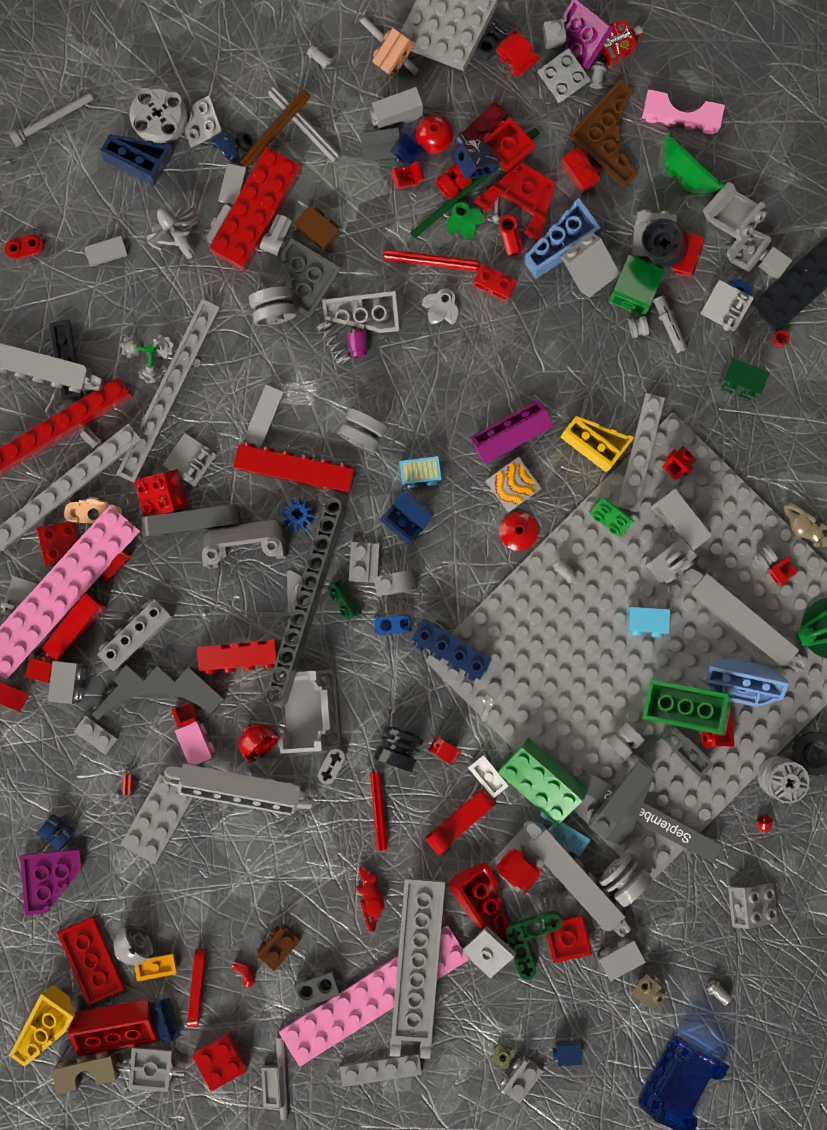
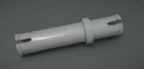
M662 295L655 298L653 302L660 315L659 320L663 321L676 353L678 354L688 349L673 317L674 312L670 310L665 296Z

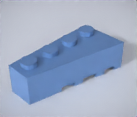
M579 198L562 215L561 219L549 229V232L525 255V265L535 279L563 262L561 255L568 248L580 242L584 236L592 232L600 237L601 227Z

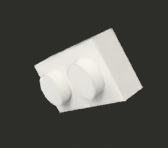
M484 755L468 767L493 799L509 786Z

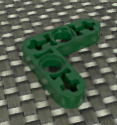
M548 911L513 922L507 926L506 938L509 947L514 951L520 946L527 950L525 955L519 956L516 954L514 957L521 978L530 980L536 975V965L527 940L560 929L562 919L558 912ZM550 917H553L556 920L555 925H552V923L549 922ZM542 919H544V923H546V924H545V927H546V928H544V929H543V925H542V921H541ZM536 922L540 927L537 931L533 932L529 930L528 925ZM512 929L520 931L518 932L519 941L517 942L515 940L514 935L511 934ZM525 960H526V963H527L528 968H531V969H530V973H527L526 971H523V970H524V963H523V961H525Z

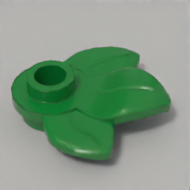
M457 202L452 208V215L447 219V232L451 236L459 231L463 237L472 239L475 235L476 225L484 223V217L478 209L471 208L466 202ZM463 209L465 214L460 215L458 210Z

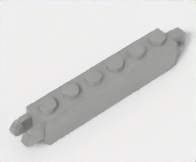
M0 343L1 373L15 372L14 376L26 379V376L33 377L32 381L44 384V381L51 382L50 386L61 389L63 385L68 386L69 391L80 393L81 390L87 392L88 390L100 391L104 379L92 375L93 372L89 367Z
M695 569L685 571L684 576L686 580L693 585L691 589L692 596L776 666L787 665L797 672L803 669L807 662L798 653L799 649L795 647L797 644L789 637L784 638L780 634L781 630L773 624L771 626L765 622L766 618L757 611L754 613L749 609L750 604L743 599H737L734 596L735 592L728 586L724 588L719 584L720 580L714 574L710 573L709 575L706 573L702 575Z
M182 764V768L169 766L165 769L163 781L166 784L177 786L178 793L183 796L286 815L294 814L296 808L311 809L313 805L314 795L300 791L301 786L291 782L283 783L274 779H262L253 775L236 774L232 771L225 772L215 768L198 767L194 764Z
M532 820L525 821L524 829L531 836L528 839V846L605 931L613 930L622 938L629 933L631 929L624 920L625 916L621 913L624 909L616 901L612 903L608 898L610 896L608 891L603 886L599 888L595 884L598 880L590 872L586 874L582 870L584 865L577 857L573 860L569 855L571 850L564 843L560 845L555 840L558 836L551 828L546 830L543 826L539 828Z

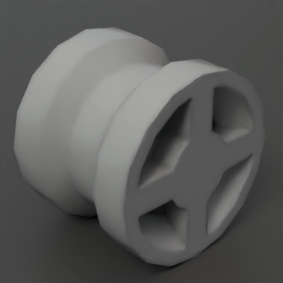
M641 316L637 320L629 319L628 323L632 338H637L638 335H649L645 316Z
M765 546L762 552L754 554L755 560L763 570H767L769 565L779 561L769 546Z

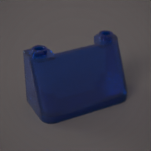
M674 1036L669 1041L639 1096V1106L656 1122L673 1130H695L697 1128V1117L692 1113L709 1080L711 1078L716 1081L723 1079L730 1066L679 1036Z

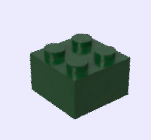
M732 358L725 365L717 387H720L724 393L740 395L739 398L744 401H754L762 394L770 372Z

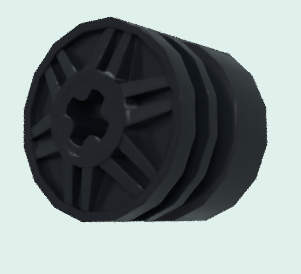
M660 218L654 220L646 226L642 233L641 242L644 251L651 261L660 267L670 268L676 266L687 254V239L679 225L670 219Z
M385 726L383 731L391 734L390 738L381 735V739L388 743L387 747L378 745L373 758L412 772L416 759L410 756L409 753L410 751L420 752V749L412 745L413 743L422 745L424 740L416 736L415 733L402 728Z

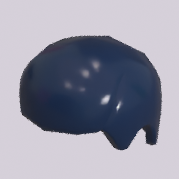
M220 132L209 140V142L214 144L213 147L219 148L228 160L232 161L237 157L238 145L231 135Z

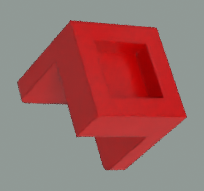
M790 556L783 558L766 570L777 586L784 585L791 577L797 574L796 569L790 562L792 560Z
M193 702L171 709L178 728L199 721Z

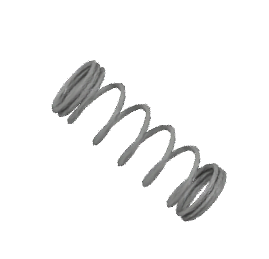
M327 320L317 326V329L320 333L326 332L324 334L325 336L328 332L333 330L334 327L329 330L321 332L320 330L325 329L331 325V321ZM338 334L330 338H324L323 336V339L325 340L330 339L327 342V346H334L330 352L337 353L334 358L335 360H337V364H342L348 359H350L351 356L349 354H345L339 359H336L337 355L340 354L346 348L336 352H332V350L342 341L333 345H328V343L333 338L338 336Z

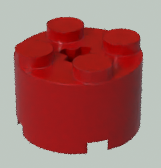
M513 30L495 49L498 53L497 57L503 64L506 62L511 67L510 71L516 78L523 76L540 60L537 53L535 55L532 54L533 47L519 32L516 34V30Z
M510 849L494 868L513 887L517 886L521 889L520 892L525 895L539 879L542 870L534 863L526 862L525 859L527 857L520 850Z

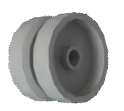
M289 287L267 288L252 293L248 297L250 307L256 309L252 316L254 324L257 326L279 324L296 317L294 305L289 303L292 300Z
M349 408L345 419L351 425L341 424L337 434L349 443L375 453L379 442L373 436L383 437L387 427L378 420Z

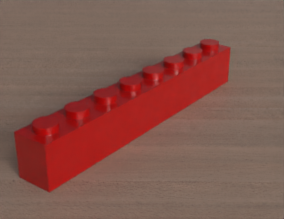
M120 377L102 386L100 391L92 392L0 447V476L131 399L132 395Z

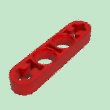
M195 949L187 1027L198 1028L206 949Z

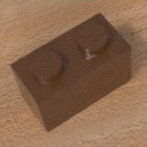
M309 205L294 222L295 227L322 251L326 252L340 236L339 226L332 220H326L323 217L324 213L317 207L314 209Z

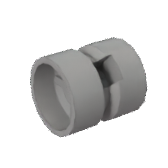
M627 723L618 730V735H613L606 742L624 760L633 753V748H638L645 741Z

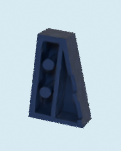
M109 134L100 149L103 161L152 186L156 184L173 155L171 144L161 145L155 144L153 141L143 142L134 138Z

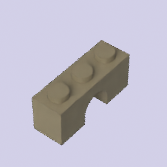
M102 1051L96 1053L95 1057L88 1058V1055L76 1058L74 1062H69V1060L58 1062L57 1066L51 1070L56 1094L77 1090L80 1086L79 1073L83 1071L90 1072L94 1076L96 1085L116 1081L119 1073L116 1071L117 1063L114 1052Z

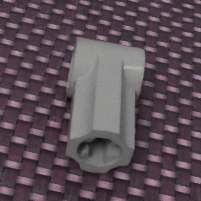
M277 214L269 232L264 235L260 248L279 256L284 247L285 237L292 225V221L283 215Z

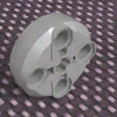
M164 86L143 88L139 90L131 104L130 121L135 132L143 140L165 145L175 141L183 133L187 124V109L181 96L170 88ZM151 97L150 102H142L144 98ZM172 101H179L177 106H170V103ZM141 124H147L146 129H138ZM171 127L175 128L173 133H166Z

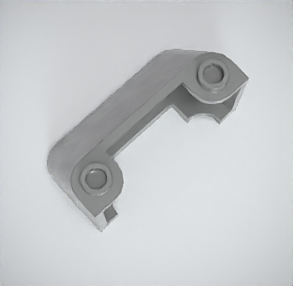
M275 520L209 529L204 536L202 550L203 566L208 569L218 568L221 559L227 557L226 547L257 542H261L262 550L266 555L270 557L276 556V559L287 558L282 525Z
M333 670L296 673L288 702L285 705L287 732L282 733L278 739L280 753L326 751L339 747L340 727L337 688ZM282 674L279 677V681L283 682L286 680L287 674Z

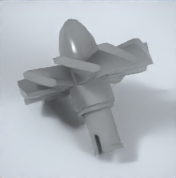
M191 206L182 214L183 207L179 208L175 216L169 210L159 208L157 218L160 224L153 225L152 233L146 236L152 249L156 248L158 250H162L164 245L179 246L186 259L192 258L191 253L196 255L197 251L188 241V234L190 232L185 230L198 224L197 220H193L199 215L193 211Z

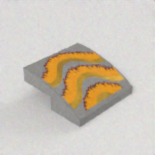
M520 456L486 480V483L508 513L542 489Z

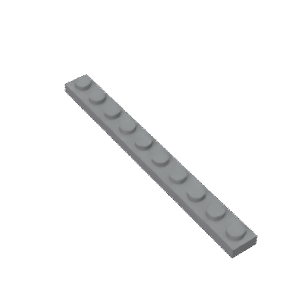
M204 299L201 300L137 430L142 440L127 451L116 473L118 476L133 483L137 480L220 307Z
M128 423L1 524L0 552L139 443L142 439L131 424Z

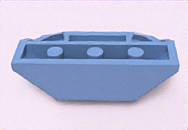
M726 658L710 664L705 678V684L712 691L733 696L732 702L755 707L770 704L776 700H783L789 685L788 680L768 666L732 658Z

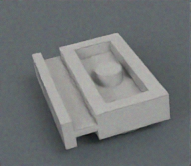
M351 542L349 582L375 583L374 577L378 576L379 543Z

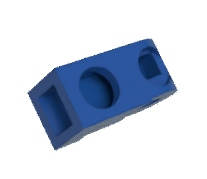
M411 616L375 617V636L411 632Z

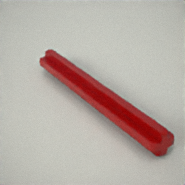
M385 249L383 254L385 261L475 272L479 270L478 260Z

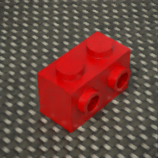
M577 147L563 156L560 164L581 195H584L599 184V176L601 175L597 167H592L588 161V154Z

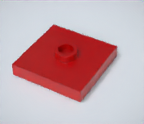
M583 915L562 919L560 929L547 933L553 963L592 955Z

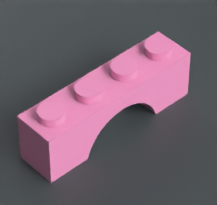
M648 90L641 118L646 119L650 123L658 121L670 127L677 125L690 131L697 129L702 130L705 134H714L721 127L725 105L705 101L698 110L686 113L672 106L667 93Z

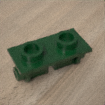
M340 579L328 587L331 599L336 601L341 615L347 621L362 613L360 610L361 606L355 597L348 600L347 596L352 594L346 582Z

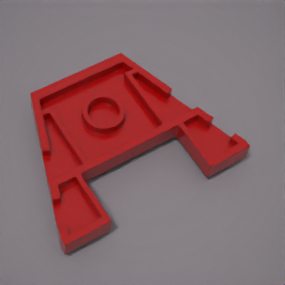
M521 162L499 182L476 198L475 203L490 212L499 196L506 198L534 216L524 234L538 242L542 236L555 183Z

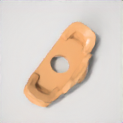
M90 497L89 499L67 504L64 516L70 522L93 524L96 520L89 518V510L97 509L100 517L111 504L98 500L96 497ZM111 505L116 511H118L122 515V510L120 507Z

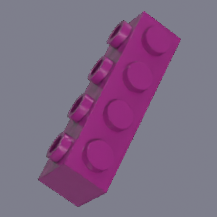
M537 400L471 436L470 439L478 456L486 464L552 428L553 425L546 408Z

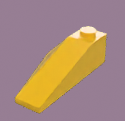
M54 985L41 993L9 1056L24 1067L68 1030L75 1017L70 997Z

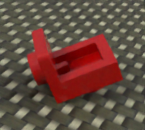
M419 161L414 162L410 166L393 168L390 171L396 190L415 187L424 180L423 169L420 167Z

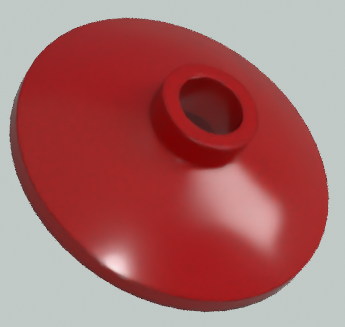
M513 512L502 520L499 535L506 547L515 551L526 550L537 540L538 525L529 514ZM517 527H521L523 529L522 534L516 533Z

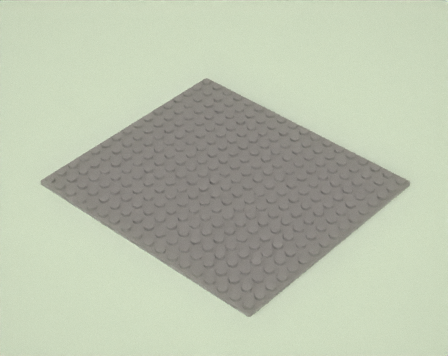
M671 413L657 428L637 512L620 509L635 521L620 538L612 534L603 524L595 521L589 512L602 497H605L617 507L629 456L450 634L492 659L480 680L476 678L475 681H472L464 676L465 671L460 668L456 671L447 666L448 661L443 658L439 661L429 655L426 658V662L515 751L527 738H530L575 779L581 769H584L615 787L619 785L631 769L628 762L622 759L606 742L613 735H618V730L625 723L629 724L645 740L638 748L632 749L633 753L630 756L636 753L655 772L644 803L700 833L758 775L762 763L768 758L776 756L827 704V659L814 654L806 645L802 646L796 634V631L800 630L799 627L806 610L816 601L827 598V563L801 537L795 535L791 527L675 413ZM684 446L697 460L691 465L694 469L687 476L682 474L675 481L662 466L669 460L666 456L674 448L678 451ZM676 489L687 498L685 502L689 507L693 506L699 513L697 517L700 521L708 524L711 528L710 533L712 537L693 551L697 557L693 559L695 563L691 567L683 571L680 569L677 572L679 576L673 581L659 583L645 564L675 542L676 539L651 506L670 491ZM765 546H769L774 551L779 561L787 556H790L792 559L790 562L796 569L797 574L782 586H777L769 573L763 570L754 558V554L762 552ZM560 558L566 559L567 565L577 574V577L570 583H567L558 571H554L553 564ZM695 569L702 575L706 573L709 575L710 573L714 574L720 580L719 584L724 588L728 586L735 592L734 596L737 599H743L749 603V609L754 613L756 611L761 613L766 618L765 622L770 626L773 624L781 630L780 634L784 638L789 637L797 644L795 647L799 649L798 653L807 662L803 669L797 672L787 665L776 666L692 596L691 589L693 585L686 580L684 576L685 571ZM628 607L669 609V633L663 634V637H651V633L644 632L643 636L632 635L631 631H627ZM726 658L768 666L788 680L789 685L783 700H776L759 707L732 702L735 743L733 747L704 748L702 731L674 726L714 763V766L701 779L661 738L665 734L675 745L680 741L671 732L670 728L672 725L642 719L650 679L712 691L705 684L709 666ZM586 794L583 801L574 811L589 825V819L603 803ZM637 821L633 831L621 845L603 839L620 857L629 853L632 856L630 862L634 860L638 862L634 871L636 872L643 868L653 880L685 849Z

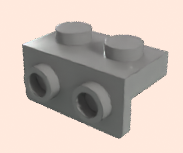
M753 230L752 234L746 237L743 242L736 239L727 251L730 263L750 272L770 244L771 238Z

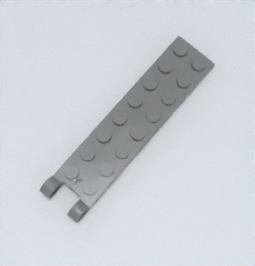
M405 878L390 1056L400 1057L401 1040L421 1042L420 1058L430 1059L445 881ZM414 1029L415 1032L411 1034L409 1033V1030Z

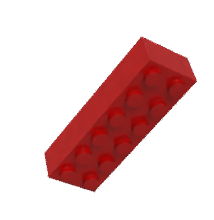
M266 147L209 247L211 254L246 272L260 247L264 235L268 233L276 215L280 212L301 175V165Z

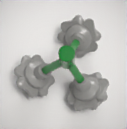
M135 335L124 337V342L121 343L123 355L132 358L133 356H139V351H144L148 355V363L138 370L140 373L139 378L144 379L148 383L156 382L158 378H161V369L152 363V354L156 351V356L168 358L169 355H172L174 343L171 342V338L159 335L158 338L153 339L154 346L149 344L146 347H142L140 338H136Z

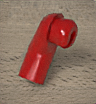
M235 960L232 970L241 973L242 983L245 987H252L255 983L252 967Z

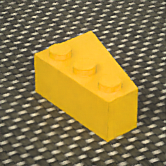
M577 416L560 436V438L606 473L634 439L633 436L623 435L616 430H609L599 426L597 423Z

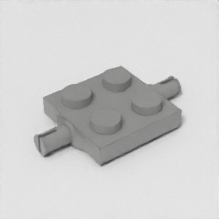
M133 1046L129 1063L117 1062L116 1071L128 1072V1089L169 1092L172 1076L185 1075V1068L173 1067L172 1049Z

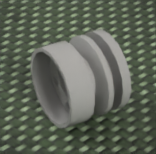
M784 756L768 758L762 763L758 771L760 787L765 793L782 803L792 804L801 800L809 789L810 779L808 772L803 766Z
M629 853L612 862L599 880L602 886L607 885L606 890L608 892L617 888L613 897L622 907H626L636 900L653 880L643 868L634 872L638 862L636 860L630 862L632 856Z

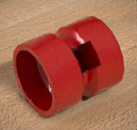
M454 163L447 169V174L442 173L435 179V183L443 195L451 200L459 193V189H464L471 183V179L466 180L457 163Z

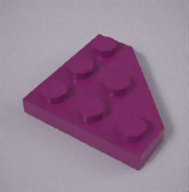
M572 0L563 14L564 23H566L565 49L569 48L571 52L573 51L576 54V59L584 71L587 72L614 28L580 0Z
M81 849L20 855L25 916L47 913L82 870Z

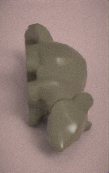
M787 502L784 505V512L790 518L792 532L798 537L811 540L816 548L827 547V535L823 531L827 530V526L823 523L816 524V518L798 506Z

